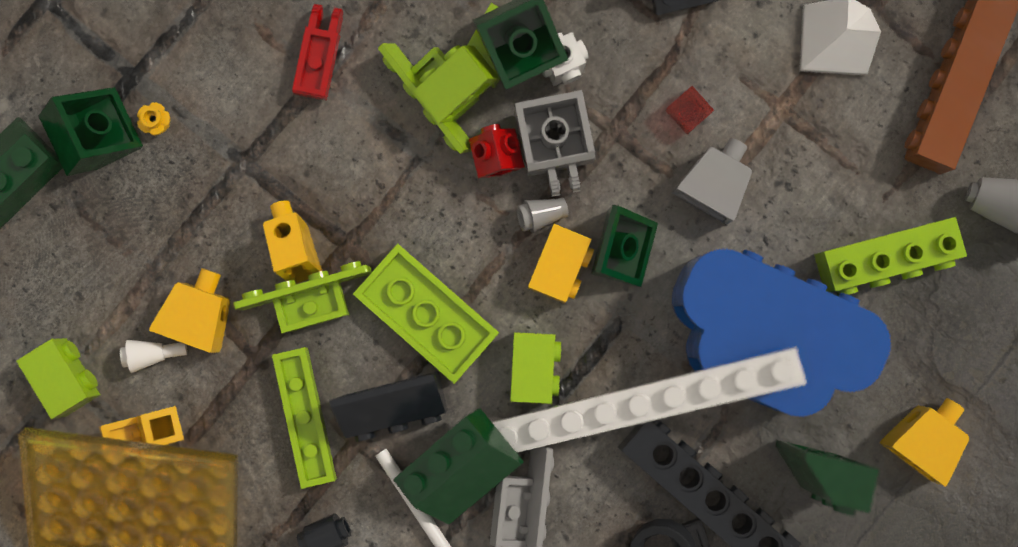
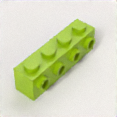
M953 217L814 254L821 281L828 286L826 291H836L838 296L839 293L847 295L857 293V286L869 283L870 288L890 284L889 277L901 274L902 280L923 275L922 268L934 266L935 271L956 266V259L967 257L957 219Z

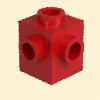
M500 124L489 125L480 129L481 134L469 139L478 178L501 177L524 168L515 128L501 129Z

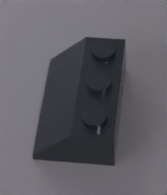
M438 371L329 400L344 438L355 436L356 442L376 437L375 431L388 428L389 434L409 429V422L420 419L422 425L441 421V414L448 411Z

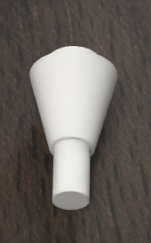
M126 340V346L120 348L121 364L123 368L128 367L130 373L161 362L165 358L188 355L187 344L181 342L164 345L163 343Z

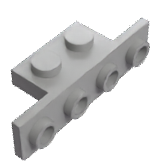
M542 446L530 449L527 477L507 476L496 485L489 543L493 547H542L543 541L546 538V509L550 503V474L554 468L552 448Z

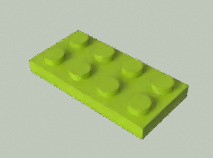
M398 243L353 293L357 299L454 384L499 334L494 327Z

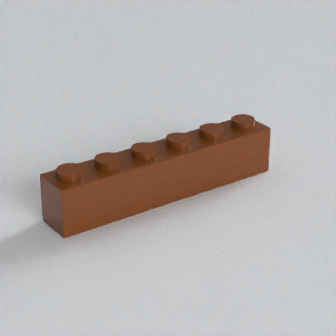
M967 0L965 6L959 10L953 21V26L956 27L954 34L945 43L941 52V57L944 58L942 64L930 79L929 87L932 89L929 97L922 102L918 109L917 118L920 119L917 127L911 131L905 142V148L908 150L904 160L940 175L955 170L1018 11V0Z

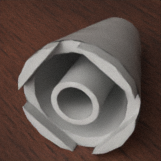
M981 177L977 183L971 182L965 196V201L970 202L969 209L1018 235V179Z

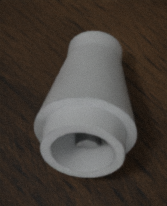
M563 197L558 199L524 200L523 204L516 207L518 221L523 232L530 230L534 233L569 215L567 203Z

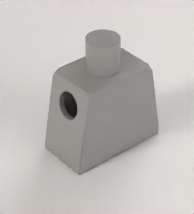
M734 138L728 140L722 152L714 147H710L678 183L672 194L725 224L733 222L737 216L752 174L751 168L740 163L748 147Z

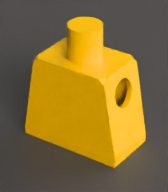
M290 201L275 202L270 206L273 219L263 223L274 272L285 281L295 280L296 284L309 280L308 275L322 271L307 223L296 212L293 213Z
M201 268L195 286L177 282L155 317L149 331L209 353L220 352L230 307L229 298L215 293L221 274Z
M948 398L944 400L937 411L930 407L918 405L880 441V444L929 481L946 487L969 441V436L955 426V423L965 409Z

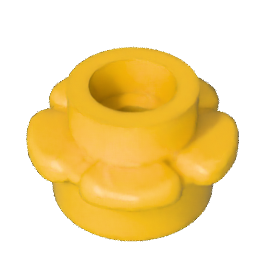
M153 102L149 106L144 105L139 109L137 125L144 133L149 132L154 136L159 135L168 129L170 114L164 110L163 105ZM152 116L156 117V120L154 122L150 121V118Z

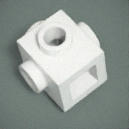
M573 32L564 36L562 33H558L564 50L569 56V60L542 73L545 78L549 76L553 86L562 82L564 85L578 80L582 73H584L587 63L586 59L589 58L588 52L582 40L576 41Z

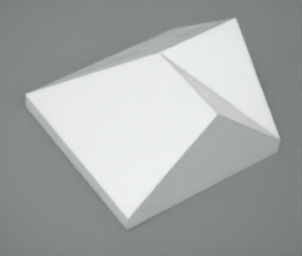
M826 0L805 4L802 14L800 71L867 75L881 34L871 9L856 0Z

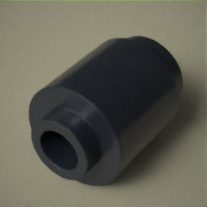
M334 513L304 526L303 531L297 534V542L299 547H345L348 545L351 529L345 517L340 518Z

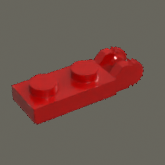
M314 4L308 27L305 26L292 92L295 95L327 101L340 41L339 33L342 26L343 10L334 8L331 14L329 30H321L323 7L322 5Z

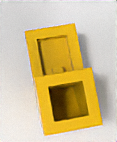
M176 406L99 426L107 460L184 440Z

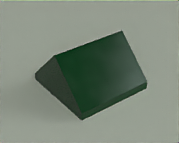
M612 205L607 211L591 274L642 287L658 223L621 206Z

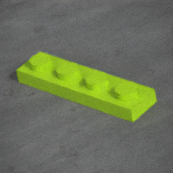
M308 347L274 354L272 359L300 487L303 489L333 482L337 478Z

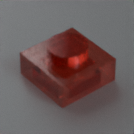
M691 86L669 105L665 111L688 135L714 109Z

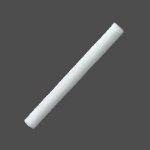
M384 449L375 455L435 547H451L433 518L414 508L393 481L402 471L388 450Z

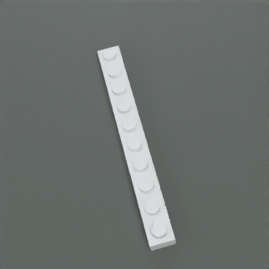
M792 347L493 421L492 423L517 453L804 385L806 380L797 349Z

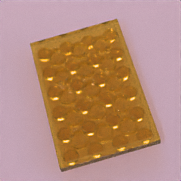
M25 427L19 434L29 547H237L238 455Z

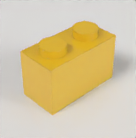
M553 224L527 288L562 303H566L568 297L574 299L581 284V280L576 279L580 267H588L594 249L589 247L592 239Z

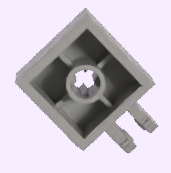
M579 90L515 103L514 113L527 177L547 173L551 195L554 197L559 196L561 190L556 171L567 169L570 188L573 192L580 191L577 167L593 164L596 158L583 91ZM551 128H556L557 133L562 132L563 135L559 137V140H552L547 137Z

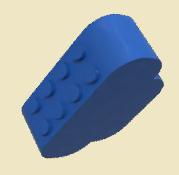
M731 249L714 250L693 258L681 270L672 292V307L679 321L691 329L686 343V355L694 372L796 347L806 384L747 398L772 410L793 416L812 415L828 404L835 389L846 392L860 391L872 385L880 376L890 353V334L880 317L858 306L860 300L844 293H839L838 296L826 291L827 285L809 278L806 282L794 277V270L779 264H775L773 268L762 263V256L748 250H743V253Z

